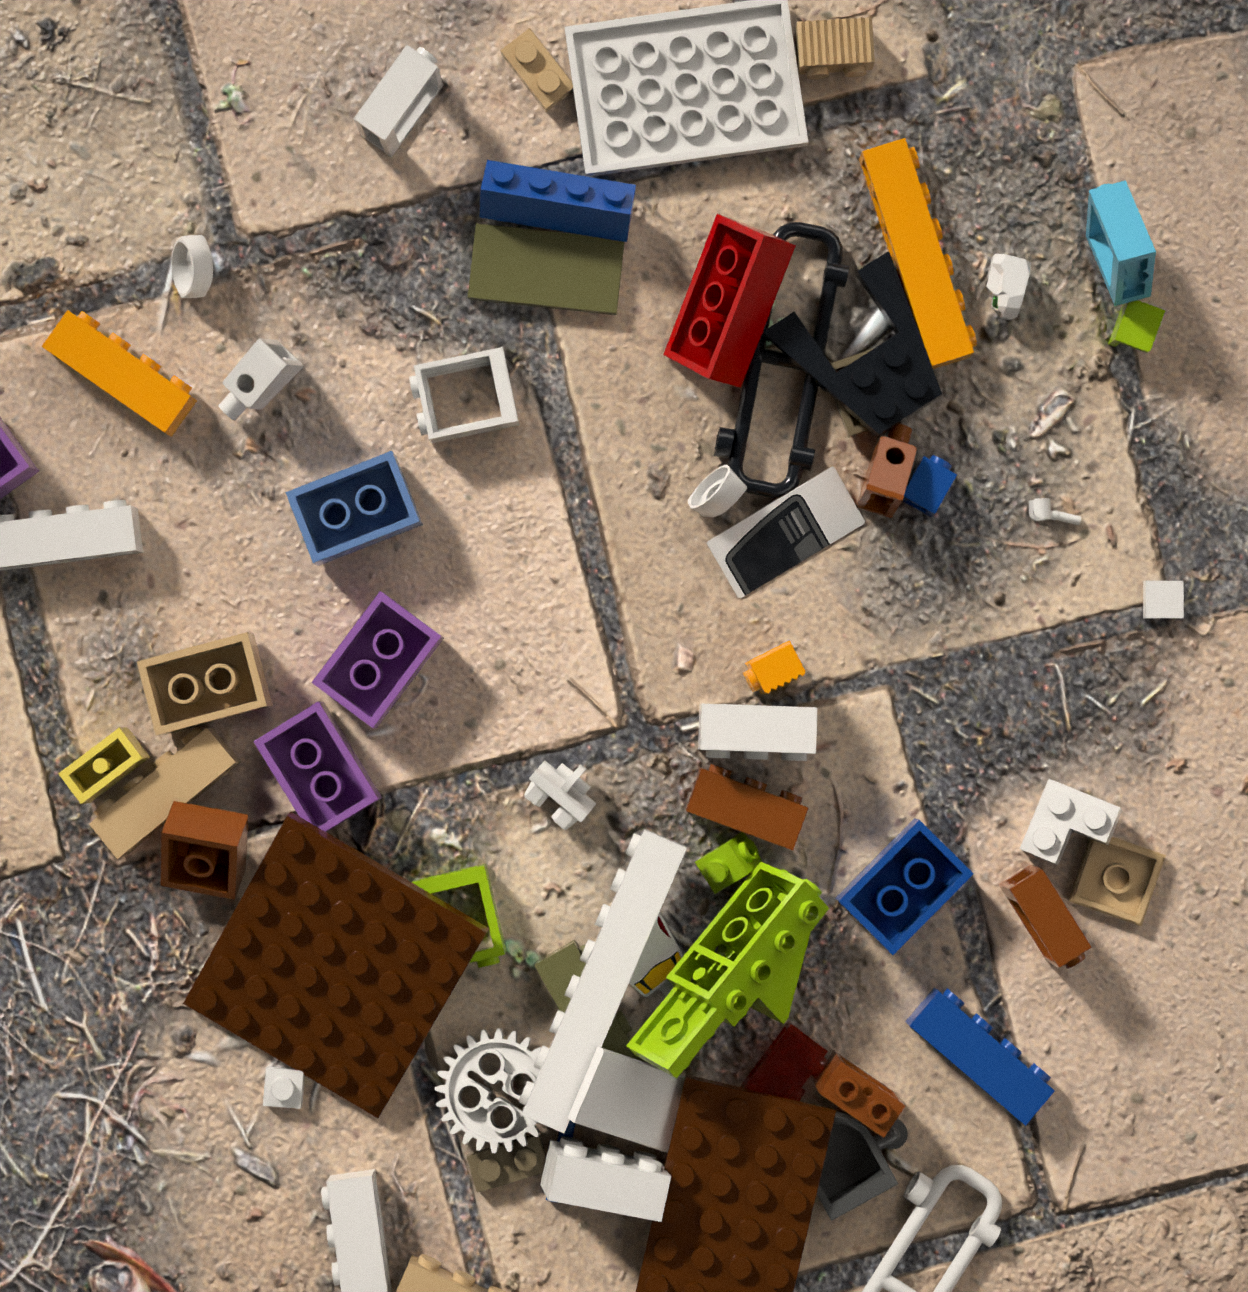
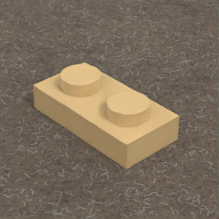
M530 28L500 50L503 58L545 112L574 92L572 81Z

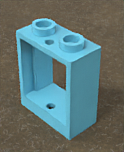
M1126 180L1114 184H1103L1089 190L1086 238L1114 306L1151 297L1156 250Z

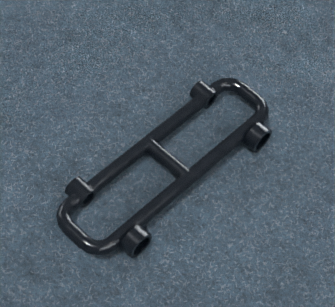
M789 222L780 226L773 235L785 241L791 237L823 242L828 248V258L824 269L822 290L813 332V339L825 355L837 286L845 288L849 266L842 264L843 246L839 237L832 230L803 222ZM772 309L763 331L769 328ZM761 335L743 381L735 429L719 427L714 456L729 459L728 466L747 486L745 492L770 498H780L798 487L803 470L811 471L815 449L807 448L819 386L806 373L786 478L782 482L772 483L747 477L743 471V462L762 363L802 370L799 366L796 367L789 361L782 351L765 348L766 339Z

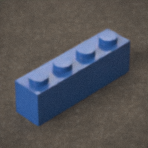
M487 160L480 189L479 217L627 242L636 185Z
M934 987L905 1022L1026 1126L1055 1092L1047 1084L1051 1077L1035 1063L1029 1068L1018 1059L1022 1052L1006 1038L1001 1043L995 1040L989 1034L993 1027L977 1013L972 1018L966 1015L960 1009L965 1003L948 988L942 994Z

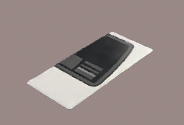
M830 467L707 542V545L737 597L742 598L862 526L865 520L835 467Z

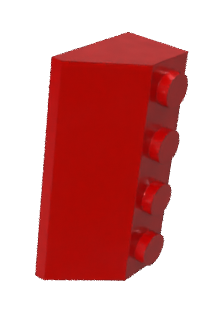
M716 214L663 355L710 380L741 388L796 245L770 233Z

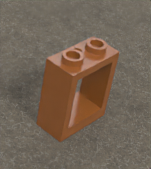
M1029 865L998 884L1047 962L1058 968L1064 965L1066 969H1069L1086 958L1084 952L1092 947L1042 868Z
M833 1050L813 1080L819 1094L883 1138L906 1106L896 1092L835 1050Z

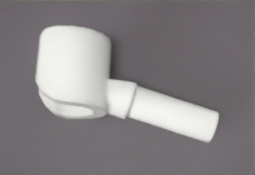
M1050 498L1029 500V516L1032 520H1058L1079 525L1081 522V516L1051 511Z

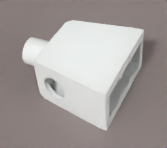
M259 338L224 379L223 385L230 393L218 406L228 417L235 421L246 408L262 409L304 365L278 340ZM252 380H254V388H253V389H252V386H251Z

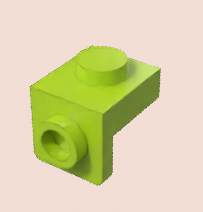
M740 832L726 843L695 861V864L714 894L750 874L762 862V859L759 856L755 843L748 839L744 832Z

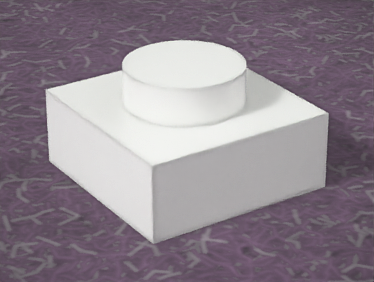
M267 1066L263 1106L301 1109L305 1081L303 1072L288 1067Z

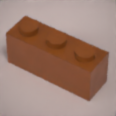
M710 764L709 770L700 768L685 811L794 850L809 809L806 806L800 805L803 797L781 790L780 796L765 792L767 784L746 777L743 784L730 779L732 771L714 764Z

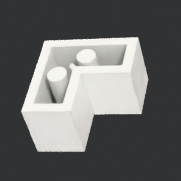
M1048 779L1020 850L1059 865L1073 831L1109 845L1122 809Z

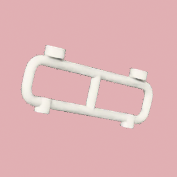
M950 1165L943 1168L933 1180L923 1173L917 1172L904 1192V1198L915 1204L916 1207L862 1292H880L882 1288L888 1292H917L891 1274L947 1185L951 1181L961 1180L981 1192L987 1199V1206L983 1214L972 1224L969 1236L933 1291L952 1292L981 1244L983 1243L991 1247L1000 1234L1001 1228L995 1224L1002 1209V1197L998 1188L989 1179L964 1165Z

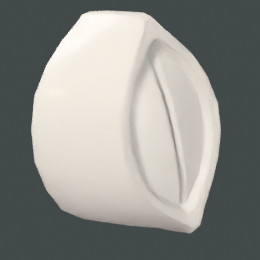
M203 235L181 236L173 247L171 260L175 287L181 298L204 297L211 286L213 278V262L209 246Z
M724 465L714 470L697 486L688 499V504L691 509L703 517H716L733 506L747 490V486L728 465Z

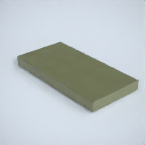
M476 223L468 300L617 315L625 242L580 234Z

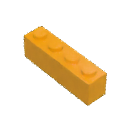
M67 310L41 347L172 437L197 402L195 398L189 395L192 387L175 375H173L170 381L158 373L162 366L145 354H142L139 359L128 352L131 345L112 332L109 337L103 335L97 330L100 323L85 312L81 311L76 316Z

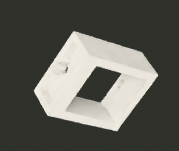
M408 45L405 46L354 117L360 135L391 158L443 87L440 69L435 65L437 59L421 47L416 51Z
M503 347L414 365L416 376L409 377L413 398H420L423 408L422 413H417L418 425L421 436L428 434L431 443L519 426ZM491 365L501 417L438 430L428 378Z

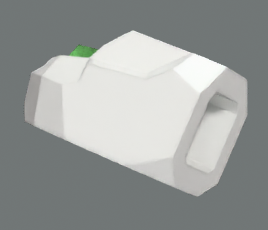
M994 254L988 271L986 285L992 296L991 308L1002 319L1013 320L1018 317L1022 305L1031 262L1007 254Z

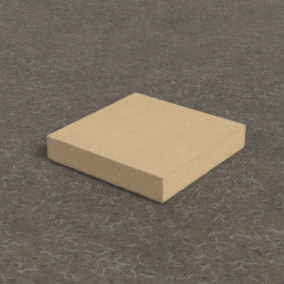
M1115 837L1111 838L1109 845L1089 838L1068 901L1142 927L1166 855Z

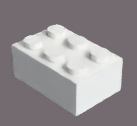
M704 703L699 706L698 749L706 750L707 758H730V751H744V759L768 760L769 752L782 753L781 760L807 761V753L816 754L817 707Z
M561 1137L560 1142L549 1141L540 1183L548 1201L662 1222L671 1175L667 1170H664V1166L660 1161H656V1155L643 1151H635L634 1156L620 1154V1148L607 1144H598L597 1149L583 1147V1141L571 1137Z

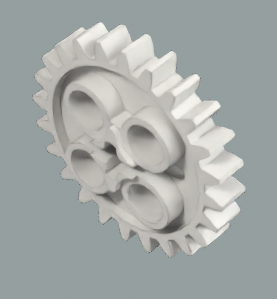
M497 1028L494 1039H490L488 1032L481 1030L480 1042H477L471 1035L466 1036L468 1048L465 1049L455 1044L453 1047L458 1057L455 1059L445 1056L444 1060L451 1068L449 1071H438L437 1073L440 1077L446 1079L445 1085L435 1087V1091L445 1093V1099L437 1102L436 1106L448 1107L449 1110L441 1118L442 1122L453 1119L455 1125L450 1133L455 1134L463 1130L465 1132L462 1140L464 1145L470 1142L472 1138L477 1139V1151H481L486 1142H489L492 1153H497L500 1143L503 1142L507 1151L511 1152L513 1151L514 1139H517L524 1147L528 1145L525 1135L527 1132L535 1137L540 1136V1132L536 1127L538 1122L522 1116L523 1110L515 1107L503 1097H497L492 1100L490 1098L492 1091L468 1076L469 1071H474L491 1084H497L499 1081H502L504 1083L502 1090L519 1100L521 1095L514 1090V1078L520 1073H525L535 1083L540 1069L535 1068L534 1064L542 1047L536 1048L533 1051L529 1050L530 1037L525 1038L521 1043H517V1031H512L508 1039H504L502 1028ZM488 1053L496 1054L501 1061L500 1070L494 1075L486 1074L481 1067V1061ZM467 1086L476 1087L481 1095L479 1104L474 1108L467 1107L461 1099L462 1091ZM499 1106L509 1108L513 1114L512 1123L507 1128L497 1126L493 1120V1113Z

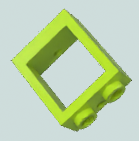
M486 864L412 881L413 884L430 894L479 883L493 946L476 950L469 963L477 961L478 968L500 963L499 956L505 955L507 951Z

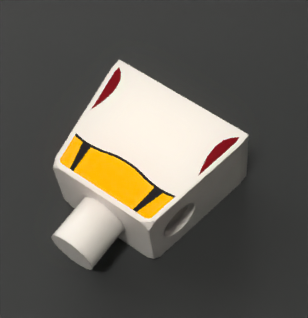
M661 912L658 914L629 982L645 998L658 988L665 997L669 994L674 986L667 980L666 976L684 956Z

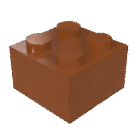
M173 801L161 832L160 886L235 900L246 869L249 815Z

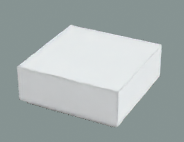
M1143 581V619L1184 618L1183 581Z

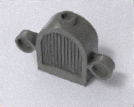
M835 1111L834 1123L817 1190V1195L831 1221L898 1184L880 1150L884 1148L897 1149L906 1142L908 1136L907 1128L900 1119L897 1118L883 1138L877 1133L872 1136L868 1128L850 1114Z

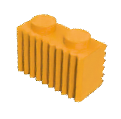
M789 640L746 662L748 670L743 672L752 693L759 690L761 694L766 695L770 694V691L783 687L784 684H789L791 681L803 677L805 669Z

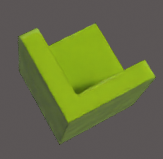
M1139 300L1122 304L1108 345L1116 347L1121 343L1148 353L1152 349L1166 310Z

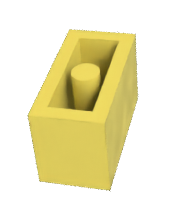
M119 727L58 774L80 804H87L94 801L143 764L150 756L128 727Z

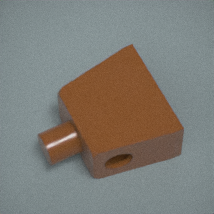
M899 424L889 430L887 437H880L872 453L856 505L857 508L888 518H892L903 501L917 447L909 444L913 431L910 427Z

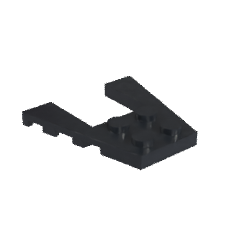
M889 252L884 253L859 269L856 273V277L896 333L887 341L836 372L795 311L764 330L762 334L764 339L768 342L771 341L779 348L789 361L796 367L799 366L822 390L829 392L842 404L841 406L877 438L936 401L942 395Z

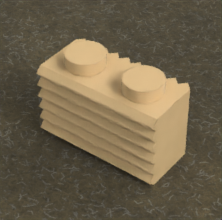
M872 17L797 22L795 42L798 74H807V79L820 80L828 78L830 72H844L845 77L854 78L867 74L866 70L873 69L875 55Z

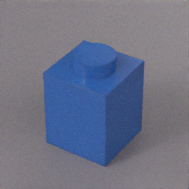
M932 455L930 459L925 456L922 457L908 480L902 502L929 517L935 515L957 474L950 471L952 465L935 455Z

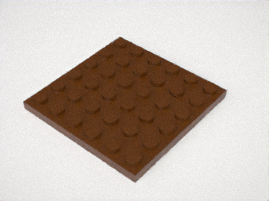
M290 812L183 1004L291 1068L302 1071L303 1075L374 1117L379 1118L489 928L293 812Z

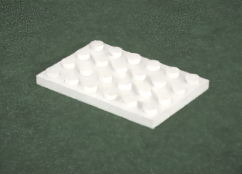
M749 0L565 27L586 177L808 145L788 0Z

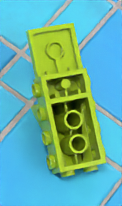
M760 862L666 976L667 980L674 986L673 989L626 1047L634 1055L677 1079L683 1070L690 1065L692 1059L703 1045L715 1034L716 1029L722 1022L735 1027L740 1019L747 1014L749 1008L784 1024L789 1017L810 933L830 909L819 897L822 894L821 890L808 879H801L784 869L780 870Z

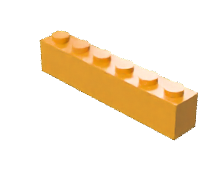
M902 138L862 151L859 162L882 234L932 368L936 369L970 358L974 353L973 347L977 346L976 336L972 326L965 325L961 313L966 309L960 289L954 290L950 276L954 275L953 264L949 254L942 253L938 241L943 239L942 230L938 219H931L927 207L928 204H931V197L926 183H920L916 169L920 168L915 148H909L906 138Z

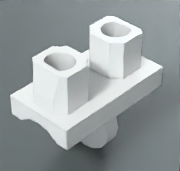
M544 761L530 776L529 779L532 782L524 794L525 798L538 807L549 796L561 805L552 815V818L564 830H567L577 821L582 822L596 805L585 794L591 786L580 778L586 770L581 764L573 772L563 763L555 769L548 762Z

